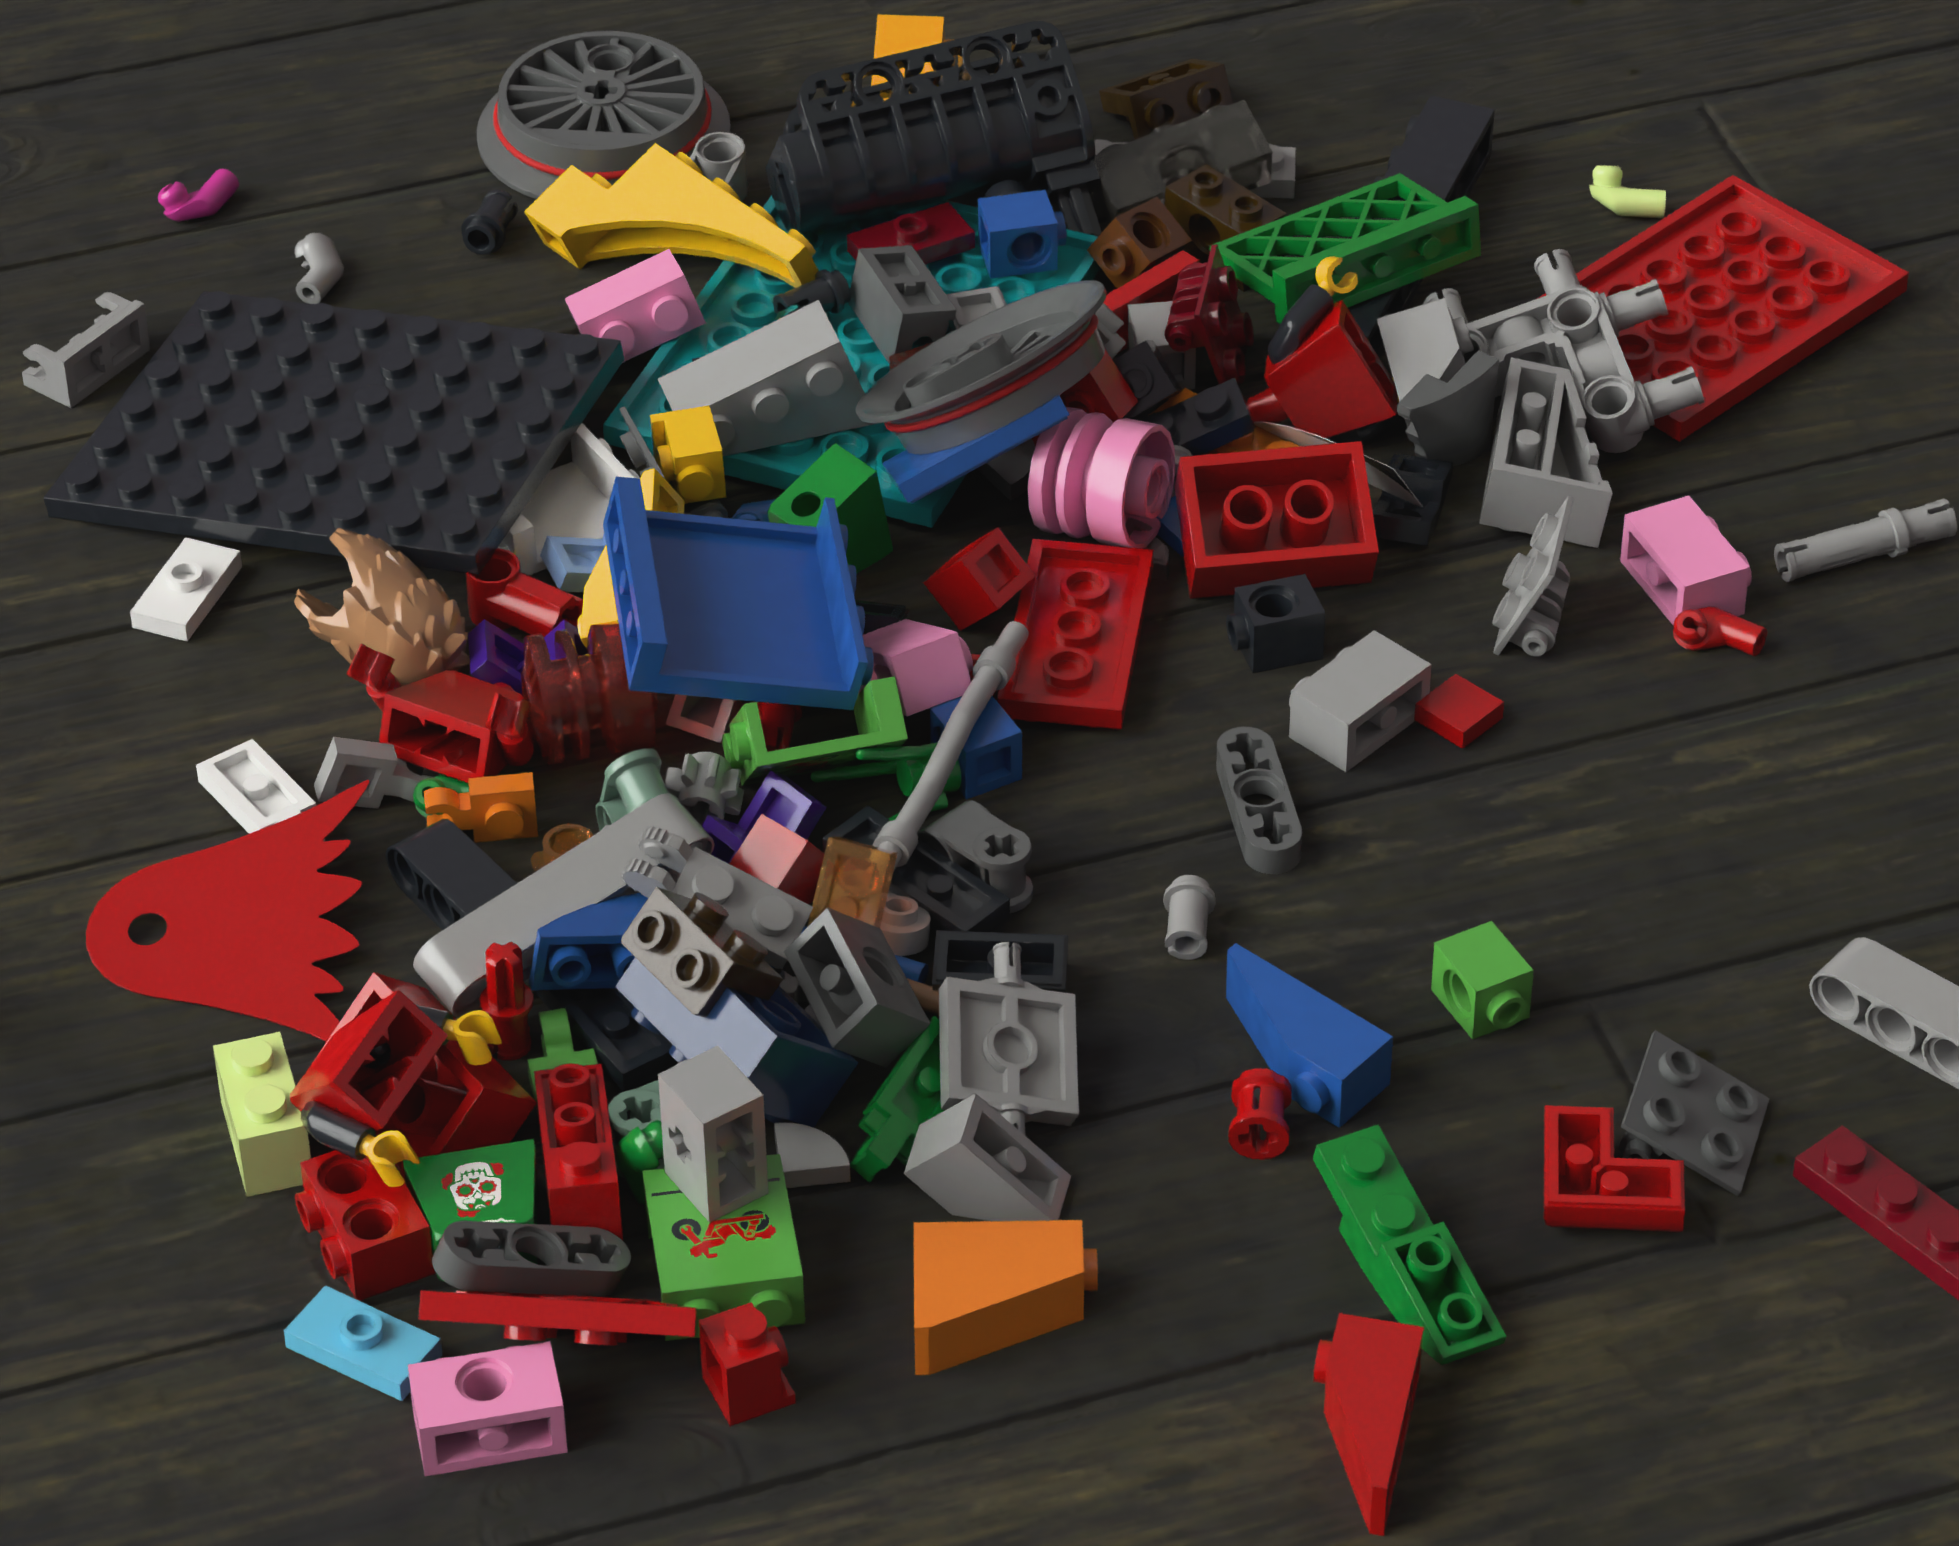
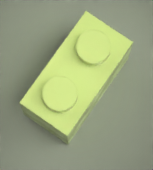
M276 1032L214 1045L213 1050L221 1104L246 1196L250 1197L303 1185L300 1162L311 1159L308 1131L301 1121V1112L291 1103L289 1098L290 1093L296 1086L281 1033Z

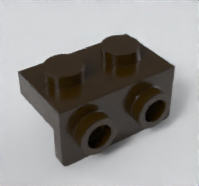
M656 886L621 938L622 945L692 1014L700 1017H706L727 987L769 1001L783 980L764 960L768 954L766 948L748 934L730 928L725 923L729 916L728 912L716 901L698 892L692 898H688Z

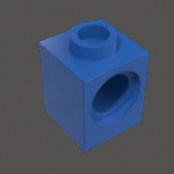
M1046 190L978 198V245L990 279L1058 270V246L1066 245V226L1063 213L1061 211L1053 212Z
M993 696L973 726L958 757L961 769L959 791L966 800L1022 779V731ZM961 697L930 708V743L939 741Z

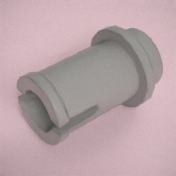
M1183 875L1176 878L1165 890L1163 896L1165 909L1169 912L1165 948L1168 947V953L1178 959H1196L1201 957L1207 949L1208 915L1214 910L1216 898L1207 881L1199 876Z

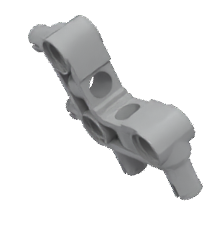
M1564 249L1552 250L1557 263L1556 270L1553 269L1547 253L1539 256L1534 263V269L1546 293L1544 297L1469 323L1457 290L1452 288L1442 290L1452 318L1456 319L1464 316L1474 350L1463 353L1465 362L1467 363L1478 350L1499 359L1495 397L1503 393L1511 357L1570 369L1586 415L1584 428L1596 444V447L1604 452H1626L1636 446L1641 440L1644 431L1650 430V426L1655 425V419L1697 403L1698 405L1704 403L1703 393L1692 366L1679 373L1641 384L1640 380L1634 382L1618 342L1619 331L1661 315L1662 317L1668 315L1667 306L1656 279L1644 285L1606 297L1604 292L1601 294L1598 292L1593 293L1591 290L1580 285L1570 254ZM1434 292L1426 297L1424 304L1439 300L1437 293Z

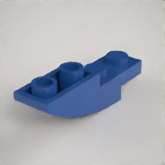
M641 892L615 897L597 904L585 906L540 927L537 930L529 984L531 990L616 988V984L635 958L622 945L621 938L648 897L642 895Z

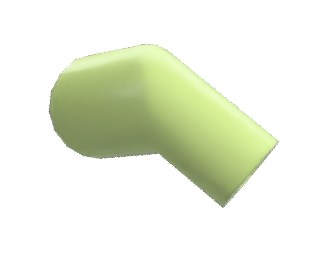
M1597 165L1593 169V184L1589 185L1591 196L1616 215L1664 218L1666 190L1633 189L1621 186L1623 172L1619 166Z

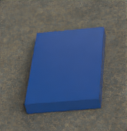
M1057 395L1023 417L970 442L929 454H910L905 450L882 464L891 481L907 503L911 502L913 504L1068 419L1067 416L1070 414L1061 397Z

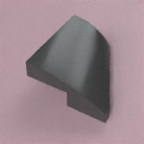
M1478 350L1448 383L1426 374L1398 403V415L1412 421L1406 430L1409 441L1415 443L1414 453L1416 457L1453 462V466H1457L1476 459L1490 449L1499 359Z

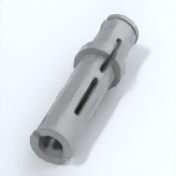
M1945 498L1903 511H1899L1896 508L1883 510L1878 513L1879 517L1866 522L1848 525L1800 540L1777 544L1774 548L1775 564L1778 572H1782L1781 578L1789 582L1812 573L1855 563L1873 556L1888 554L1891 557L1903 555L1908 552L1907 548L1917 544L1955 536L1957 532L1955 512L1953 508H1949L1950 503Z

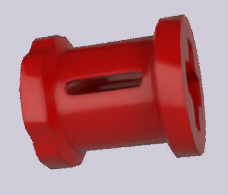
M1255 1068L1244 1071L1239 1078L1233 1081L1231 1100L1237 1108V1116L1229 1124L1228 1141L1232 1149L1240 1155L1251 1159H1269L1283 1153L1289 1145L1290 1128L1284 1120V1109L1291 1104L1292 1086L1285 1076L1279 1075L1271 1069ZM1257 1087L1260 1088L1259 1103L1258 1099L1254 1096V1090ZM1261 1125L1265 1132H1267L1266 1139L1264 1140L1260 1139Z

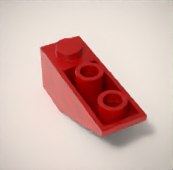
M563 1064L554 1069L534 1071L550 1224L601 1228L615 1234L623 1241L619 1185L602 1064L585 1066Z

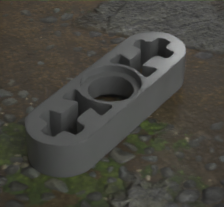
M1254 727L1232 728L1224 732L1217 741L1216 771L1244 860L1252 869L1261 873L1281 874L1295 868L1301 859L1302 827L1274 742L1266 732ZM1243 757H1247L1250 763H1254V769L1245 771ZM1252 794H1263L1272 797L1275 801L1267 805H1253L1244 801L1243 798ZM1273 829L1272 835L1275 844H1271L1267 837H1263L1265 830Z
M457 1221L448 1225L432 1257V1265L438 1276L446 1283L461 1290L579 1296H607L614 1293L631 1261V1254L627 1245L615 1234L601 1228L479 1221ZM518 1252L531 1254L542 1260L547 1266L534 1264L523 1258Z

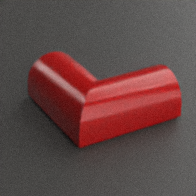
M1545 1105L1544 1220L1547 1226L1553 1228L1683 1232L1685 1217L1684 1160L1614 1158V1108Z

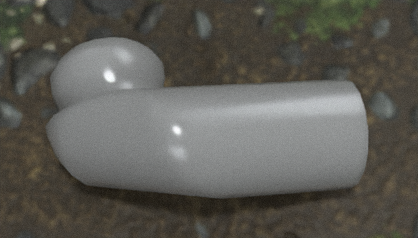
M309 233L295 247L296 258L304 255L306 259L301 266L310 269L297 284L296 293L303 302L318 304L343 276L344 266L331 238L322 233Z

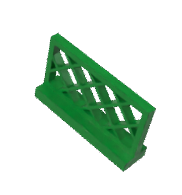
M1399 173L1215 244L1218 245L1224 265L1233 268L1236 278L1275 304L1276 322L1281 324L1286 313L1310 285H1319L1316 281V268L1320 261L1326 257L1335 256L1343 258L1340 265L1335 267L1332 273V280L1335 285L1348 272H1354L1358 276V283L1355 289L1344 294L1335 292L1332 296L1333 304L1343 300L1348 308L1481 256L1479 205L1466 196L1446 202ZM1399 196V197H1401L1402 199H1404V200H1406V201L1388 200V199H1391V198H1393V197ZM1341 217H1359V219H1342ZM1372 218H1392L1400 220H1375ZM1294 235H1303V236H1312V237H1292V236H1294ZM1325 236L1352 237V239H1346V238H1325ZM1245 254H1264V255H1263V256H1248V255H1245ZM1277 255H1304V257H1279Z

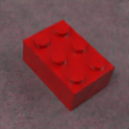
M1362 441L1179 458L1175 495L1190 599L1235 595L1236 587L1306 574L1313 588L1371 583L1379 549Z

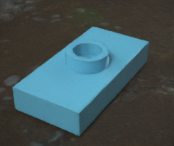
M326 1285L284 1330L286 1348L400 1401H403L411 1392L408 1365L433 1361L443 1355L441 1338Z

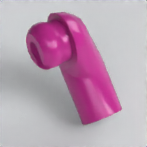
M218 169L199 190L190 194L187 192L186 186L181 182L176 181L173 185L168 184L160 190L158 202L165 208L164 215L177 222L212 216L238 190L239 181L231 171Z

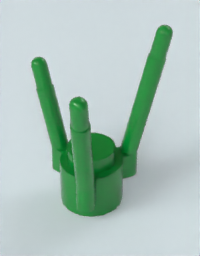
M938 742L921 746L859 748L855 754L858 760H877L880 762L815 770L811 773L810 778L814 783L896 774L902 793L905 796H910L918 784ZM958 759L940 797L930 812L947 809L948 801L946 794L959 790L961 785V769ZM899 813L891 816L888 819L891 821L895 820Z

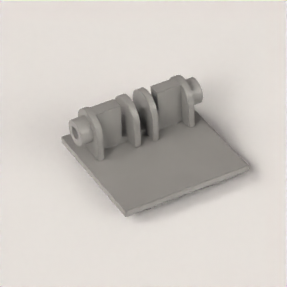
M1571 496L1566 498L1555 516L1549 513L1543 515L1530 541L1532 549L1527 556L1517 553L1506 571L1502 585L1509 588V591L1501 600L1492 621V625L1499 628L1493 651L1498 656L1508 641L1522 647L1531 656H1541L1554 646L1570 582V574L1565 565L1559 561V556L1574 500Z

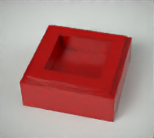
M1454 674L1415 703L1414 720L1463 749L1503 718L1504 701L1458 674Z

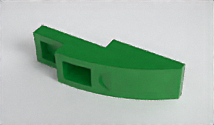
M1379 1124L1316 1145L1313 1161L1342 1213L1339 1227L1340 1233L1359 1266L1399 1323L1424 1327L1422 1349L1440 1365H1444L1504 1344L1507 1336L1444 1221L1433 1225Z

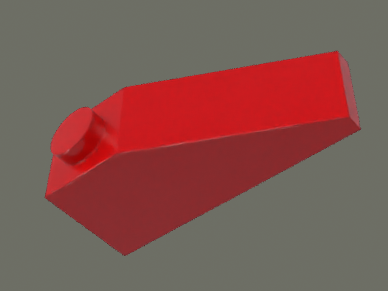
M1339 1313L1333 1340L1321 1339L1319 1342L1313 1380L1314 1382L1325 1384L1324 1415L1369 1534L1384 1536L1421 1375L1424 1327Z

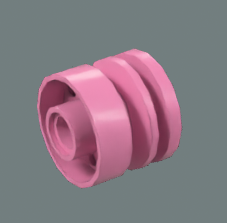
M1066 407L1070 414L1067 416L1068 419L1040 434L1031 460L1028 481V503L1034 525L1043 532L1053 534L1064 532L1069 537L1077 539L1089 536L1091 533L1095 540L1106 545L1146 548L1156 537L1161 527V523L1156 517L1163 518L1168 510L1173 492L1175 448L1170 432L1160 424L1129 418L1119 419L1113 423L1103 413L1094 412L1087 414L1082 409ZM1128 518H1133L1148 524L1152 529L1150 531L1134 530L1129 537L1125 524Z

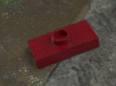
M946 202L847 234V251L856 261L859 249L912 245L926 265L974 249L975 231L951 204Z

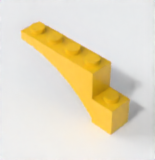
M656 143L613 185L597 173L590 178L571 165L524 211L543 243L578 269H581L590 261L637 254H659L670 249L672 254L713 257L746 265L777 277L795 288L814 280L815 274L819 271L812 259L816 251L801 233L795 229H791L788 233L784 232L778 227L774 218L759 204L753 203L748 207L740 201L737 193L724 180L716 177L713 181H710L703 176L701 169L686 154L679 152L674 156Z

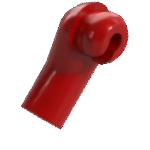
M1717 607L1684 610L1677 615L1673 623V636L1677 644L1692 651L1727 645L1755 657L1762 650L1768 633L1767 628Z

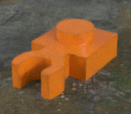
M532 772L468 778L469 792L458 793L446 787H434L424 791L426 814H433L426 816L427 827L441 819H448L461 831L473 829L474 843L538 837Z

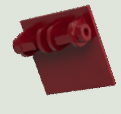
M1215 244L1211 246L1206 263L1194 262L1180 271L1164 336L1169 346L1179 352L1205 346L1218 384L1234 377L1239 384L1244 382L1246 376L1244 359L1247 347H1252L1254 343L1253 323L1248 312L1241 313L1237 301L1238 285L1235 272L1231 266L1224 265L1218 245Z

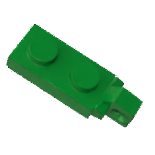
M935 1016L929 1020L930 1025L908 1046L863 1112L865 1116L861 1119L858 1126L869 1137L856 1152L850 1162V1167L869 1183L882 1169L886 1170L895 1158L903 1165H906L919 1125L945 1111L941 1110L939 1019Z

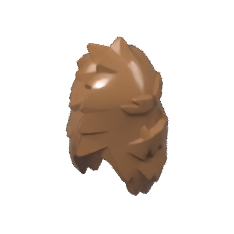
M342 528L336 529L329 539L347 559L353 583L351 588L343 591L344 604L340 610L327 602L320 601L304 590H297L294 603L302 615L308 619L309 629L321 640L331 643L349 664L352 663L361 643L394 658L395 661L389 672L396 677L401 685H407L446 670L456 671L469 665L470 657L465 653L468 632H465V617H461L457 602L449 599L442 586L435 579L428 580L425 574L401 551L395 550L381 538L377 539L369 534L362 535Z

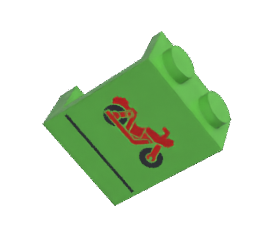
M895 676L871 680L858 694L854 706V714L859 735L767 752L757 702L746 703L730 722V732L722 735L725 759L730 763L732 769L741 770L740 780L742 786L763 782L770 770L787 777L812 773L815 770L877 761L858 760L855 755L856 751L859 748L902 746L908 739Z
M780 1154L767 1155L768 1194L711 1222L707 1221L667 1176L664 1168L642 1171L648 1236L653 1239L662 1302L697 1308L694 1338H700L699 1320L752 1302L755 1309L764 1314L767 1320V1327L805 1323L803 1272ZM665 1335V1341L693 1338L687 1336Z

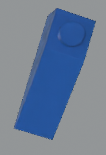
M1237 943L1227 950L1226 999L1269 1068L1289 1080L1292 1086L1291 1099L1296 1101L1299 1106L1308 1112L1316 1113L1340 1128L1390 1085L1392 1035Z

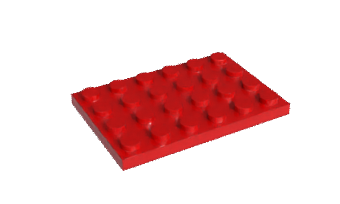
M1731 175L1579 271L1576 275L1580 285L1591 290L1593 293L1598 292L1601 294L1604 292L1606 297L1644 285L1653 279L1657 280L1667 306L1668 315L1663 317L1661 315L1621 330L1617 339L1634 382L1640 380L1641 384L1679 373L1688 367H1693L1703 393L1704 403L1699 405L1697 403L1654 420L1655 425H1652L1680 442L1906 292L1909 272L1742 179Z

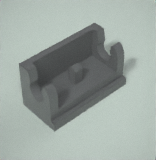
M912 245L863 248L858 250L850 288L851 300L848 304L891 368H895L911 357L913 353L912 345L917 339L925 336L929 337L928 342L925 344L926 347L945 336L949 320H955L957 310Z

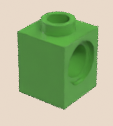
M1489 921L1434 942L1431 990L1473 1040L1496 1030L1509 1028L1517 1022L1530 1017L1534 970L1496 925Z

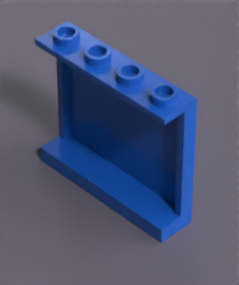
M615 477L603 528L629 690L844 710L854 709L861 685H867L871 681L874 655L872 648L865 647L864 645L865 611L863 606L856 605L855 602L856 568L854 565L847 563L848 529L845 524H839L834 498L825 497L817 526L812 527L645 510L641 480L638 478Z

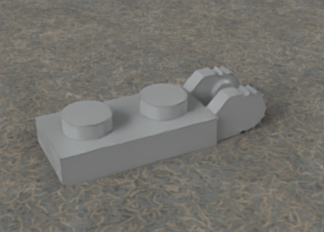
M647 826L638 840V845L641 847L640 850H643L645 855H649L651 859L655 858L659 863L681 874L677 882H675L668 871L658 866H653L650 862H645L643 859L638 860L635 858V860L630 859L629 862L627 861L621 873V878L624 879L623 882L627 883L628 887L633 888L634 891H639L648 898L656 886L688 898H692L696 892L708 896L728 912L729 916L725 923L730 928L742 931L757 940L768 951L764 960L777 969H783L787 962L783 951L801 934L813 907L697 847H694L692 850L684 838L674 833H669L666 829Z

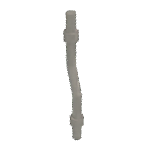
M1016 621L1009 622L996 643L985 648L973 667L974 678L953 710L918 784L897 818L883 826L873 843L874 855L859 878V883L865 891L873 894L880 893L896 867L906 864L918 844L917 833L940 797L973 726L994 692L1006 686L1017 667L1015 658L1029 636L1027 628L1022 623Z

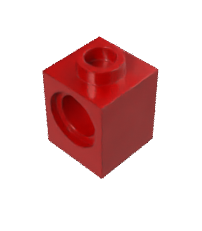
M997 527L960 549L923 583L961 631L999 610L1036 575Z

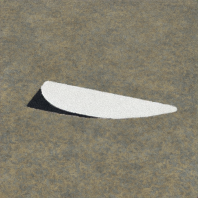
M1263 421L1254 422L1256 426L1286 441H1291L1299 447L1335 443L1316 434L1290 426ZM1364 455L1368 484L1414 505L1423 507L1393 468Z

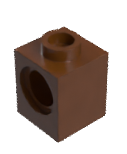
M1155 197L1116 217L1087 251L1115 287L1119 288L1184 250L1192 242V239L1161 200Z

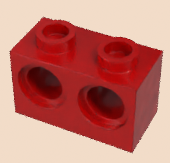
M336 1150L300 1162L304 1191L295 1194L300 1219L308 1233L318 1230L322 1237L320 1240L321 1252L333 1279L344 1277L356 1300L360 1301L435 1274L432 1265L433 1253L430 1226L405 1183L399 1187H390L383 1182L368 1157L363 1160H356Z

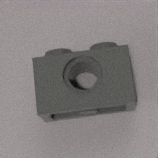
M827 907L783 951L832 1048L886 1068L930 1025L922 1006L880 928Z

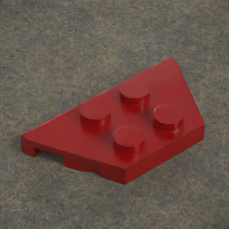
M422 1290L420 1292L419 1320L504 1325L503 1338L546 1341V1338H557V1328L575 1329L574 1343L594 1345H617L618 1342H627V1333L695 1337L697 1316L696 1307L678 1306V1304L648 1299L481 1291L443 1292Z

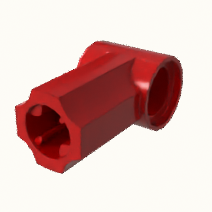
M497 548L480 575L465 573L469 616L476 625L485 619L501 630L513 626L540 639H543L563 620L578 628V618L582 614L583 599L522 573L517 555L509 550Z

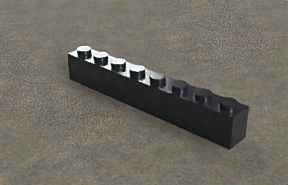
M1431 95L1420 115H1412L1403 145L1394 146L1389 158L1387 173L1384 177L1377 176L1374 183L1401 173L1446 202H1451L1463 196L1469 197L1492 155L1495 109ZM1396 196V197H1393V198H1391V199H1388V200L1406 201V200L1402 199V198L1399 197V196ZM1372 218L1375 220H1400L1392 218ZM1423 278L1348 307L1379 358L1385 347L1377 319L1406 310Z

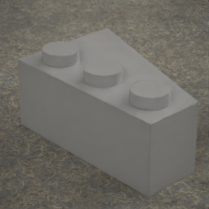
M819 300L658 378L672 411L710 405L723 457L877 424L861 421L856 413V406L865 393Z
M1511 357L1497 414L1479 524L1498 527L1505 531H1518L1533 535L1543 515L1549 513L1555 516L1566 498L1571 496L1574 500L1563 541L1598 548L1613 493L1609 481H1603L1597 466L1599 452L1595 443H1589L1584 428L1586 415L1570 369Z

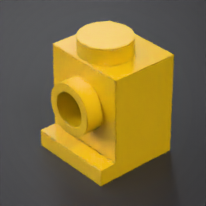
M710 405L650 415L654 459L666 481H672L674 490L684 499V504L726 497L723 451Z

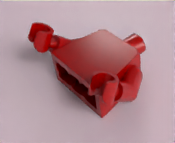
M362 643L360 644L347 671V675L366 685L368 695L382 711L379 743L393 744L398 759L468 783V778L496 776L507 764L523 766L530 761L534 753L532 726L527 718L532 703L526 701L522 694L515 692L510 685L503 682L492 684L457 671L447 670L407 685H401L396 677L389 672L395 659L382 652L375 651Z

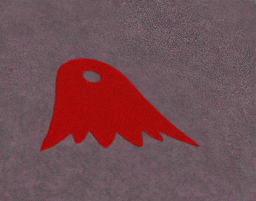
M363 781L317 806L274 825L207 849L153 864L125 877L110 888L98 901L89 918L86 930V948L93 965L113 984L137 994L215 1007L260 1018L312 1035L327 1042L340 1022L315 994L342 992L344 988L331 974L313 966L312 963L350 952L359 946V941L342 927L326 919L319 918V916L330 912L347 901L361 888L362 882L347 876L320 873L317 870L338 858L351 844L349 839L323 840L357 804L370 781ZM152 913L164 918L167 923V930L158 942L151 945H139L130 939L128 935L129 926L137 917Z

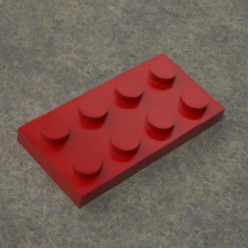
M1032 539L1027 565L1036 576L1021 589L1014 620L1022 623L1027 628L1029 636L1015 658L1017 667L1006 686L999 690L997 702L1011 719L1080 725L1092 728L1122 729L1153 572V549Z

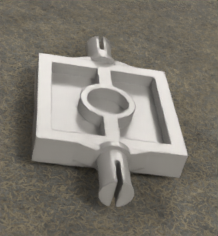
M1001 942L993 947L994 978L975 981L946 977L939 988L941 1110H947L976 1093L1024 1135L1025 1123L1030 1121L1071 1126L1079 1115L1075 994L1043 990L1029 982L1023 981L1021 979V946L1013 943L1009 948V942Z

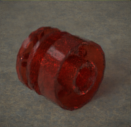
M618 620L593 624L589 627L587 654L578 656L574 642L567 629L555 632V660L550 659L542 633L524 637V662L521 672L522 695L526 701L532 703L527 719L530 721L532 733L540 747L546 766L562 764L564 762V734L569 735L577 761L589 758L591 730L599 728L611 755L655 747L654 713L658 709L657 693L629 690Z

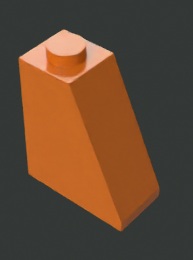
M1082 1220L914 1222L915 1375H931L1084 1320V1291H1098L1097 1248L1083 1249Z

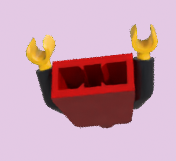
M1331 256L1320 261L1316 268V281L1319 285H1310L1286 313L1268 345V356L1264 373L1269 388L1248 398L1247 405L1255 422L1263 421L1277 424L1289 418L1296 429L1316 434L1337 443L1362 441V444H1366L1402 418L1397 413V406L1400 401L1394 379L1386 370L1343 300L1333 304L1332 296L1335 292L1340 294L1351 292L1358 283V276L1354 272H1348L1335 285L1332 280V273L1335 267L1340 265L1343 258Z
M398 989L341 1027L329 1039L290 1093L289 1098L291 1103L301 1112L303 1126L317 1141L356 1160H363L368 1157L386 1185L399 1187L405 1183V1180L395 1167V1164L404 1160H410L414 1164H419L420 1160L401 1132L390 1130L376 1136V1131L384 1128L441 1045H446L449 1040L458 1041L467 1063L470 1065H484L492 1060L487 1044L499 1045L502 1041L493 1019L487 1012L482 1010L471 1011L454 1020L451 1012L415 1005Z

